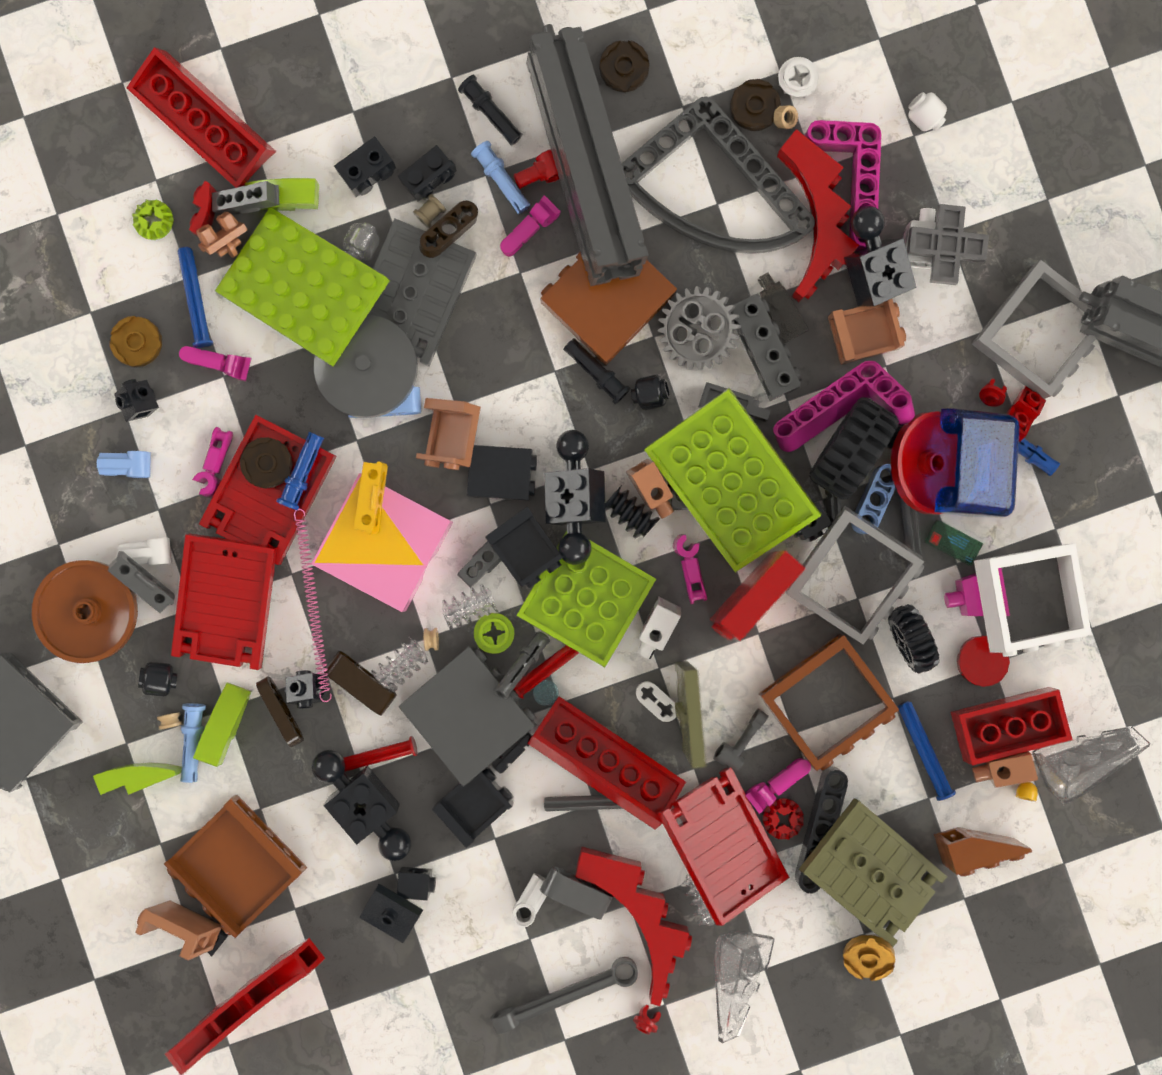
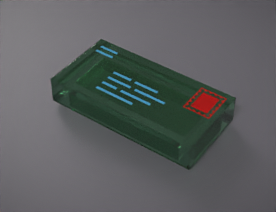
M940 520L935 521L925 540V543L968 566H972L983 545L980 541Z

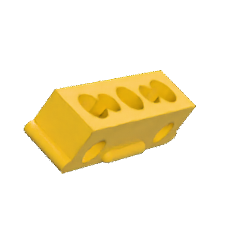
M380 461L377 463L363 462L354 529L367 531L368 534L373 535L379 532L388 469L386 463Z

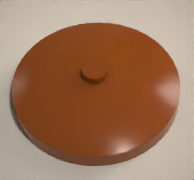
M90 560L69 562L51 571L38 586L32 603L33 626L42 644L57 657L74 663L101 661L122 649L132 636L138 617L137 599L131 589L108 571L109 565Z

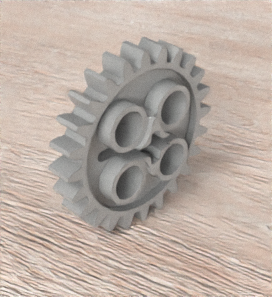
M698 286L695 287L694 294L690 289L686 288L685 297L680 293H676L678 301L668 300L671 309H662L667 316L658 320L665 324L663 328L658 329V332L665 334L659 342H667L668 345L663 351H672L670 360H675L679 357V366H683L687 361V369H693L695 363L698 370H703L704 363L708 369L713 368V360L717 364H722L720 356L729 358L730 354L727 349H736L732 339H740V336L734 334V330L741 328L740 325L734 324V320L738 319L739 315L731 314L735 305L726 306L729 300L728 297H723L719 300L720 291L716 290L711 296V288L708 287L705 288L703 294ZM696 304L699 307V314L697 317L691 318L689 309L692 305ZM715 316H719L721 319V326L717 330L711 327V320ZM680 317L693 324L701 325L702 329L717 335L719 339L716 341L707 334L697 333V329L681 322ZM684 327L687 330V337L685 340L680 341L677 333L680 328ZM703 339L709 342V349L705 353H702L699 349V343Z

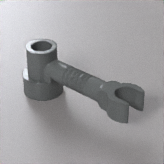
M757 709L735 746L731 747L723 742L716 750L713 759L721 765L726 764L733 770L738 771L745 760L740 755L748 742H750L752 736L761 728L769 716L760 709Z

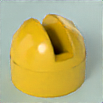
M1031 782L1021 783L1017 787L1015 797L1036 802L1038 789Z

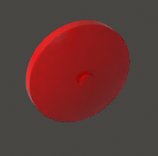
M925 412L914 416L911 422L904 424L900 429L892 448L891 473L897 492L909 507L923 514H945L953 511L964 502L973 487L977 470L976 450L969 431L960 420L945 412Z

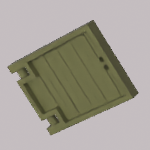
M688 661L675 662L678 680L676 681L678 702H675L676 718L680 721V731L683 741H681L682 751L692 768L706 767L698 670Z
M855 798L799 868L803 874L878 937L889 942L892 947L898 942L894 938L897 931L900 929L905 932L934 895L935 891L931 887L936 880L943 883L947 878L942 871ZM927 872V876L921 880V877ZM888 920L891 921L887 928L884 929L883 927Z

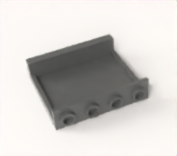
M470 646L398 706L463 787L468 785L479 773L532 728L537 726L534 722L537 717L528 707L523 708L518 702L520 697L514 689L506 700L501 699L494 693L493 689L499 684L503 676L495 667L491 669L485 661L488 658L480 648L474 649Z
M11 652L0 654V788L10 793L20 789L23 786L21 784L23 780L70 731L76 730L83 723L75 713Z

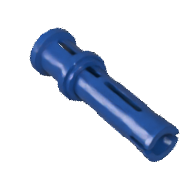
M308 432L291 476L285 479L286 486L281 498H277V503L294 510L299 509L298 502L303 490H307L306 480L324 440L323 437Z

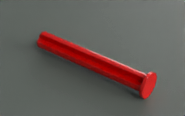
M565 645L524 676L515 686L514 690L523 700L526 693L578 655L579 652Z
M410 736L408 741L344 757L345 771L409 754L417 756L418 751L413 736Z

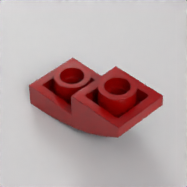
M204 181L202 186L195 190L193 196L194 200L192 203L200 210L192 216L189 230L197 237L196 231L207 224L212 226L215 216L212 208V193L216 192V190L207 181Z
M1025 386L1005 415L1000 428L1019 441H1022L1027 436L1033 421L1040 415L1046 400L1040 394Z

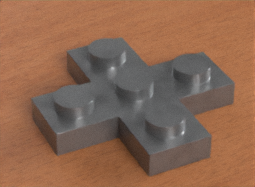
M940 204L937 207L935 229L911 227L909 229L907 254L932 257L930 283L956 285L959 280L960 260L984 263L987 260L989 235L963 232L965 206Z

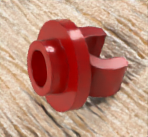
M991 379L981 389L979 397L986 405L997 407L1004 403L1007 387L1003 386L1000 389L994 386L995 379Z
M645 1005L640 1009V1016L636 1015L633 1021L637 1024L636 1029L649 1035L650 1032H657L658 1027L654 1023L659 1021L661 1013L659 1011L655 1012L653 1018L650 1019L647 1016L649 1005Z

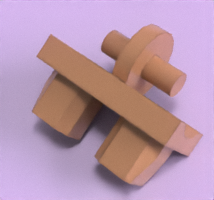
M224 212L216 218L222 228L220 231L215 233L208 224L196 231L201 241L198 246L202 252L206 251L209 255L217 252L220 257L228 253L234 258L238 255L235 248L241 244L237 237L248 229L244 223L238 222L231 213Z

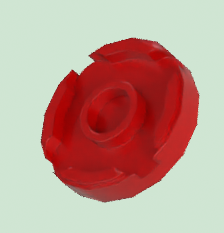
M982 635L970 638L963 643L957 655L959 672L965 680L974 685L982 687L995 685L1008 672L1009 656L1003 657V653H990L987 636Z

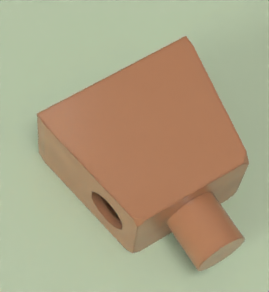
M646 459L626 471L632 484L649 509L655 508L661 519L674 512L668 501L673 495L653 461ZM657 488V494L652 496L651 491Z
M1029 751L985 762L986 765L972 767L976 783L990 780L994 787L1038 780L1032 754ZM1000 767H1004L1002 771L997 772Z

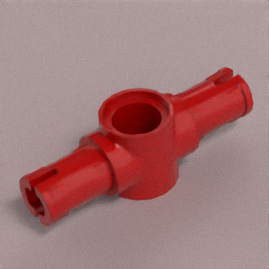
M551 149L538 155L535 159L536 162H533V166L514 174V179L519 189L538 180L552 183L559 179Z

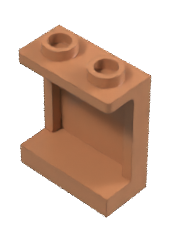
M893 299L876 306H860L845 311L843 309L833 311L828 316L841 365L896 351L905 346L906 333L904 328L899 325V307L896 302H893Z
M425 398L424 408L432 410L433 416L426 454L417 453L416 458L424 460L425 466L439 468L440 463L444 464V468L459 470V466L470 467L481 407L464 401Z
M170 900L144 909L137 919L138 926L135 933L143 935L160 928L185 941L179 956L190 960L213 950L221 927L220 924Z

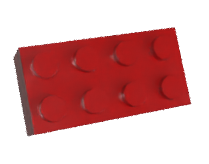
M1052 687L951 712L963 761L972 766L1073 740L1060 690Z

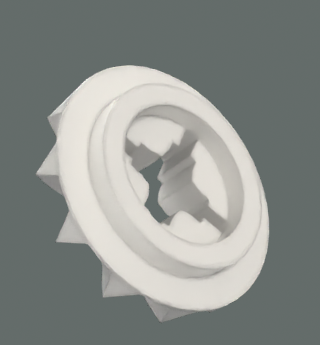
M791 58L779 70V86L783 89L784 94H789L793 98H805L814 91L818 84V70L806 58ZM795 71L799 76H806L802 79L801 86L797 81H790L793 79Z

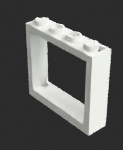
M1075 543L974 561L990 653H1003V657L1018 655L1017 650L1023 649V652L1038 651L1040 645H1044L1045 648L1060 646V641L1065 640V643H1075L1082 641V636L1092 635ZM1057 557L1069 630L1011 642L998 568Z

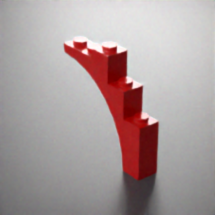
M796 129L780 148L777 158L791 170L801 185L809 203L811 214L815 219L810 262L801 283L791 296L797 302H800L803 297L809 299L818 287L814 284L819 278L825 280L834 269L833 267L839 270L843 265H846L844 257L855 253L854 251L859 244L839 229L850 217L846 213L851 208V205L832 191L841 181L842 177L839 174L844 167Z
M581 847L575 877L593 883L612 894L628 909L639 924L647 941L651 956L650 1004L661 1006L662 998L666 999L669 992L668 974H673L676 958H673V956L683 958L685 950H690L692 935H689L688 927L661 920V918H666L668 903L665 902L663 893L637 887V885L642 886L645 870H641L640 861Z
M310 938L306 939L281 955L268 968L249 980L230 998L217 1005L199 1021V1024L166 1052L165 1056L178 1073L183 1075L254 1013L290 986L310 974L325 957Z

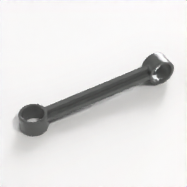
M620 957L614 961L612 968L518 1007L501 1009L491 1016L494 1029L497 1034H502L516 1028L523 1021L614 984L622 987L631 986L638 977L636 964L629 957ZM621 964H629L634 969L633 975L627 980H621L615 975L616 968Z

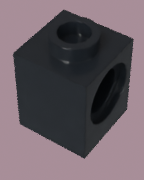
M401 867L398 872V895L405 899L427 901L430 893L435 892L436 877H432V869Z

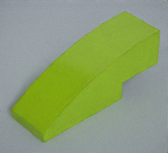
M281 178L245 183L246 186L267 181L274 185H279L280 205L271 207L275 210L318 209L319 183L315 178Z
M226 683L205 726L194 753V759L215 767L223 764L231 740L235 738L252 691Z
M136 763L98 773L93 778L100 795L121 786H125L129 795L180 774L182 767L163 763Z

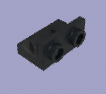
M436 145L398 175V178L416 201L419 202L422 198L426 200L430 194L433 195L435 188L441 183H448L455 176L454 173L457 170L453 161L449 160L438 145Z

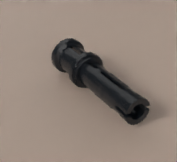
M474 74L470 75L461 83L458 91L460 94L464 93L473 103L472 107L477 111H481L512 146L519 141L523 134L493 102L491 93L485 91L476 81L477 77Z
M575 338L570 340L563 350L597 382V388L599 390L603 389L613 399L612 402L615 405L630 391L631 388L629 386L625 387L615 377L614 371L605 369Z

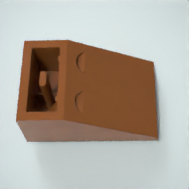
M960 827L934 834L942 864L959 876L972 875L976 869L982 867L985 869L998 867L1000 865L999 862L1005 860L1018 861L1025 858V854L1032 853L1030 847L1015 838Z

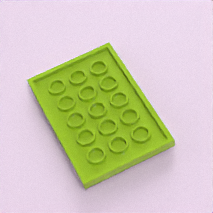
M270 207L215 289V292L334 367L390 280Z
M730 388L644 449L735 572L821 516L820 511Z

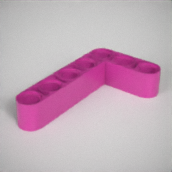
M814 121L810 124L804 136L825 152L853 153L849 237L859 244L855 252H858L867 247L853 233L851 219L854 213L861 207L873 206L878 209L881 130L874 123ZM819 132L822 135V139H814L811 133ZM837 133L845 134L847 141L838 139ZM867 134L871 136L873 142H866L862 135ZM861 159L870 161L871 167L863 166ZM860 184L868 185L870 193L863 192L860 189Z
M865 361L779 420L774 425L773 432L780 449L785 452H792L844 417L860 397L870 398L896 415L899 420L898 424H907L915 416L911 395L877 362Z

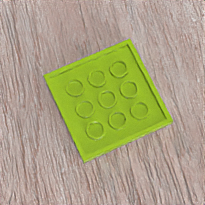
M589 540L592 547L589 558L579 565H571L561 559L560 563L562 565L550 574L547 570L539 576L541 581L534 585L516 616L605 668L655 583L656 578Z

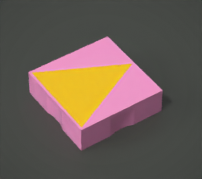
M359 473L311 564L387 605L405 612L423 580L429 562L437 554L453 522L385 486L379 532L373 535L368 534L367 531L354 529L362 475Z

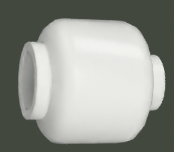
M922 92L908 106L910 109L908 113L909 119L921 131H929L931 129L935 131L946 121L944 116L947 112V107L934 93L925 94Z

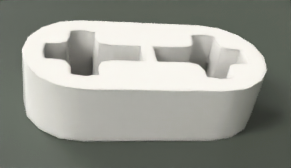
M650 681L641 682L637 686V699L658 719L663 722H669L676 718L675 702L658 686ZM651 686L653 688L652 694L657 698L654 702L649 697L645 699L641 697L643 695L641 691L643 687L648 689ZM659 701L665 706L672 705L670 709L673 713L670 716L668 714L660 715L662 710L657 705Z

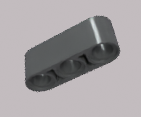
M552 866L540 888V891L547 897L599 920L604 916L614 897L597 885L576 878L574 874L556 866Z

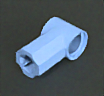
M151 452L99 453L97 458L99 475H126V477L150 478Z

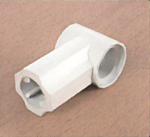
M170 538L147 539L146 542L119 544L117 555L119 551L125 552L138 564L161 565L172 563Z
M536 873L531 877L513 908V921L520 927H528L534 922L537 912L547 897L540 891L546 878ZM526 907L531 911V915L528 918H520L517 914L518 909Z

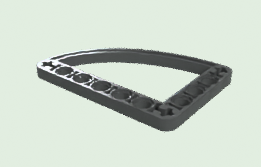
M710 97L697 99L621 163L623 170L628 172L635 167L633 161H636L638 166L633 172V179L626 178L630 194L634 200L650 214L680 234L717 249L752 254L771 252L797 243L807 236L815 225L813 215ZM701 105L704 108L707 106L710 107L708 113L712 118H714L710 124H708L710 120L709 115L705 112L702 114L699 113ZM680 121H690L693 126L691 131H681L678 126ZM717 123H724L728 128V132L724 135H719L714 131V126ZM703 128L791 231L765 239H741L720 235L703 229L678 216L658 202L638 182ZM663 136H669L674 144L670 148H663L659 140ZM733 142H740L744 146V151L740 154H735L731 151L730 145ZM644 152H649L653 154L654 161L651 164H644L641 162L640 156ZM757 161L760 164V171L757 173L749 172L747 163ZM773 180L777 185V189L773 192H767L763 188V182ZM782 199H789L793 203V209L783 211L780 208L779 202ZM797 209L800 211L797 217L801 221L805 219L808 221L807 229L805 227L798 228L799 220L795 216L792 220L789 218Z

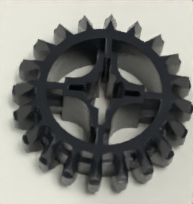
M907 604L895 608L888 617V624L904 661L907 662L908 667L918 674L932 670V668L939 664V653L935 639L923 616L920 615L919 610L913 605Z

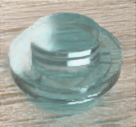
M543 680L533 690L534 699L543 706L552 705L559 695L558 687L549 680Z

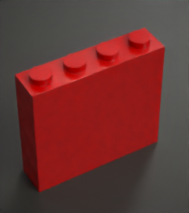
M786 550L770 552L710 618L714 623L711 628L721 637L730 641L732 639L741 641L806 568Z

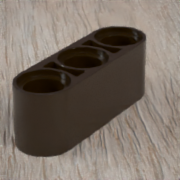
M342 651L336 653L326 666L328 670L324 671V673H328L327 676L380 716L383 715L397 696L394 690Z

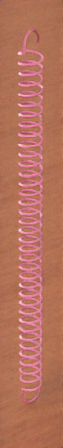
M295 510V512H294V518H295V519H294V520H295V521H300V522H297L295 525L300 526V527H298V528L307 526V525H298V523L305 522L306 520H296L295 513H296L297 510ZM296 528V530L300 531L297 533V535H304L297 538L298 540H304L298 543L299 545H304L299 547L300 550H304L300 552V554L304 555L301 556L300 559H307L302 562L311 560L312 558H302L311 555V553H302L310 550L302 548L310 544H300L302 542L308 541L309 539H299L301 537L308 536V534H299L301 532L307 531V529ZM301 562V564H307V565H304V566L301 567V568H303V569H307V570H304V571L302 572V573L307 574V575H305V576L314 574L313 572H305V571H308V570H312V569H313V568H304L305 566L312 565L311 563H302V562ZM303 576V578H311L304 581V583H311L304 586L305 588H311L305 591L306 593H311L306 595V597L311 598L308 599L306 602H315L307 605V607H315L308 610V612H315L308 615L310 617H315L309 620L315 622L310 624V626H318L312 628L311 631H319L313 634L322 632V630H313L321 627V625H313L321 622L320 620H313L320 617L318 615H313L319 613V611H310L312 609L318 608L319 606H309L318 603V601H309L317 598V596H309L317 593L309 592V590L315 589L316 587H306L315 584V582H306L314 579V577ZM311 634L312 636H319V637H316V638H313V639H312L313 641H319V642L313 643L312 645L319 646V647L314 648L313 650H322V651H319V652L314 653V655H323V656H320V657H316V658H315V660H323V661L317 662V663H315V664H316V665H323V666H320V667H317V668H316L317 670H323V671L317 672V674H326V675L320 676V677H318L317 679H327V680L318 682V684H327V685H324V686L319 687V689H327V690L321 691V692L319 693V696H320L321 701H323V702H328V701H330V699L327 700V701H324V700H322V698H321V693H322V692H325V691L330 690V688H322V687L328 686V685L330 684V683H322V682L328 681L329 678H321V677H325V676L328 675V673H321V672H324V671H327V670H328V669H326V668H321V667H324V666L327 665V664L321 663V662L326 661V659H317V658H321V657H324V656H325V654H317V653H320V652L325 651L324 649H317V648H320V647H323V646H324L323 644H317V643H320V642H323V641H324V640H321V639H317V638L322 637L323 635H313V634Z

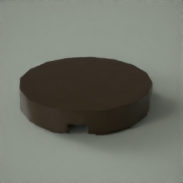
M620 40L613 42L606 47L601 55L599 66L601 78L607 86L615 91L629 92L636 90L642 86L648 77V54L642 46L634 41L621 42Z
M750 79L743 82L734 91L730 102L731 115L734 121L743 129L750 131H762L770 127L774 122L775 110L781 106L778 92L769 82L761 79Z
M268 437L257 438L248 443L241 455V472L246 480L254 486L265 489L274 488L284 483L285 479L290 476L293 467L292 455L287 446L279 440Z

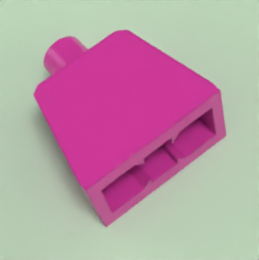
M998 568L1006 616H1010L1002 568ZM976 573L956 580L957 591L944 594L946 607L959 606L962 616H983Z

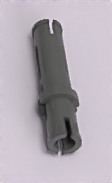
M540 631L536 632L527 647H523L520 650L518 659L493 689L498 697L506 700L530 666L537 663L539 654L550 642L546 634Z

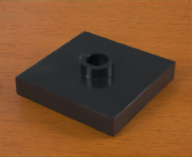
M378 884L359 918L404 943L423 909L383 885Z

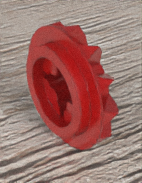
M785 798L776 799L770 807H766L763 813V824L767 832L778 840H789L798 835L804 826V814L799 805L794 801ZM777 811L784 816L790 815L788 817L790 827L784 823L778 825L780 819L776 814Z

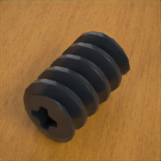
M620 486L605 503V511L613 509L610 515L611 518L620 515L618 524L621 525L627 522L628 524L625 529L627 532L635 529L633 538L644 537L660 518L656 517L651 520L652 511L649 510L643 513L645 504L642 503L635 506L637 497L634 496L628 500L627 497L630 491L627 489L621 493Z

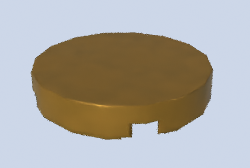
M129 316L120 320L112 328L110 349L121 363L132 367H144L152 363L159 355L162 347V336L157 326L150 320L143 317Z
M861 935L852 938L845 945L843 951L844 966L856 978L863 980V977L870 978V981H877L893 972L895 952L891 944L883 938L874 935Z

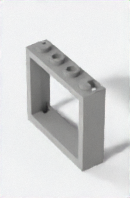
M1040 260L1029 269L971 344L1024 386H1027L1032 391L1040 394L1043 399L1051 396L1055 397L1062 390L1064 385L1061 383L1066 377H1071L1079 368L1078 361L1082 357L1088 356L1095 346L1092 343L1096 340V337L1086 335L1048 384L992 341V338L1039 278L1048 283L1082 311L1085 312L1087 309H1092V306L1079 301L1082 291Z
M844 505L833 520L832 525L828 527L802 564L806 569L786 590V594L864 645L867 639L872 640L879 630L877 626L882 619L886 620L891 615L894 609L892 605L897 598L902 599L909 589L907 585L913 577L916 579L922 573L924 560L921 555ZM849 522L911 562L861 631L801 592V589Z

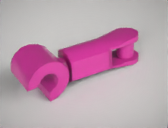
M545 195L531 209L529 214L532 217L528 215L513 232L502 240L500 248L505 256H513L540 229L539 224L542 227H547L560 216L561 211Z
M184 346L179 351V357L187 363L222 371L226 375L241 381H246L252 358L229 354L226 356L189 346Z
M215 427L212 432L209 449L202 467L206 471L197 473L192 479L202 484L208 481V485L200 489L199 494L212 498L221 482L215 474H220L226 453L233 439L232 431L223 432L219 427ZM218 441L223 442L221 449L217 448Z
M681 534L674 539L673 549L678 556L684 557L681 564L689 602L694 604V601L701 599L707 601L698 557L694 558L699 550V543L691 544L688 550H684L683 543L687 538L686 534ZM698 583L700 589L692 591L691 584Z
M803 758L795 759L786 769L784 768L767 781L769 786L764 782L756 784L746 791L745 796L760 814L767 806L770 807L777 799L774 795L775 793L778 796L795 784L796 781L810 772V762Z

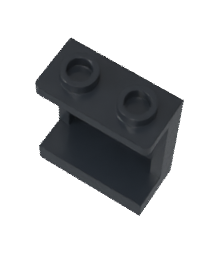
M474 445L468 473L467 496L472 498L484 497L529 501L530 496L535 495V481H531V470L536 471L537 455H533L532 449Z
M528 507L485 536L488 543L521 588L525 585L528 589L541 581L539 578L540 574L546 570L550 574L562 565L560 560L563 558V555L559 554V551L533 517Z
M488 767L479 773L468 785L463 787L459 783L437 802L432 809L466 848L474 842L480 833L507 809L512 808L514 804L511 800L514 798L512 793L505 786L501 788L496 783L495 779L497 777Z

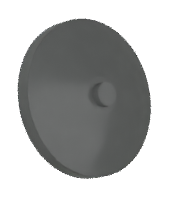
M366 316L334 367L317 356L314 357V375L320 392L336 409L353 417L374 418L395 410L410 395L417 378V356L411 341L396 324L379 316Z

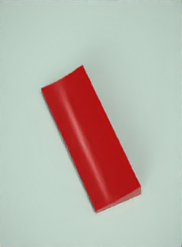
M154 47L126 87L235 188L244 186L253 174L277 152L167 51Z
M560 696L527 743L654 830L662 824L657 812L663 808H670L671 810L672 803L676 801L686 784V781Z

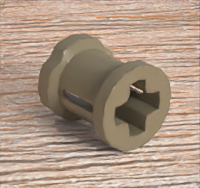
M430 194L427 202L419 210L415 209L413 213L427 228H430L432 226L431 222L441 212L445 213L447 210L435 196Z

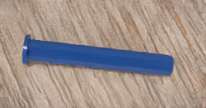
M182 247L177 252L195 340L192 345L194 348H205L212 346L213 341L209 338L193 250L190 247Z
M909 701L898 706L899 712L938 794L936 797L937 801L954 796L956 791L951 789L913 704Z

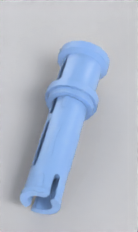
M489 141L478 145L471 152L472 157L478 159L484 168L485 175L492 177L517 214L525 212L531 204L506 172L502 158L498 159L491 149Z
M200 703L182 704V709L185 712L184 725L181 726V731L184 734L180 781L185 783H193L198 780L199 760L194 759L193 756L200 741V734H203L204 731L202 717L203 710H206V705Z

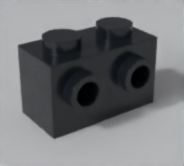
M375 136L334 165L336 171L355 197L369 193L375 183L379 180L384 181L393 174V170L396 169L393 160Z

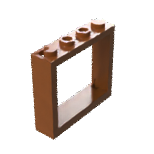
M838 634L758 694L806 760L810 762L811 767L816 771L819 769L823 771L829 768L834 763L833 759L839 754L845 755L854 749V743L860 739L865 740L875 733L874 728L881 723L885 725L891 722L896 717L894 714L899 711L898 707L846 637ZM843 649L885 705V708L816 758L774 700Z

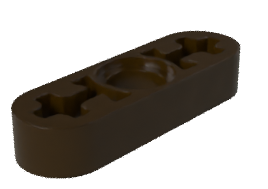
M471 201L459 202L422 234L419 245L420 252L429 258L439 256L476 223L478 216L477 206ZM462 211H463L464 213L471 212V216L465 215V216L461 219ZM450 224L455 227L456 231L452 234H447L442 230V227ZM437 239L436 247L432 245L427 247V241L433 243Z
M267 676L256 682L257 690L286 743L290 747H294L303 742L302 732L274 681Z

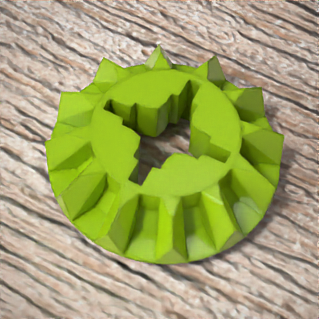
M146 199L144 203L137 205L135 213L132 214V225L143 238L158 240L165 237L172 229L174 220L172 211L165 203L157 199ZM154 213L161 221H153L152 225H150V222L144 217H150Z
M486 614L475 625V642L480 649L487 653H501L512 644L514 627L511 621L502 614ZM492 622H494L497 630L505 631V633L498 635L497 644H495L492 636L483 635L491 631Z

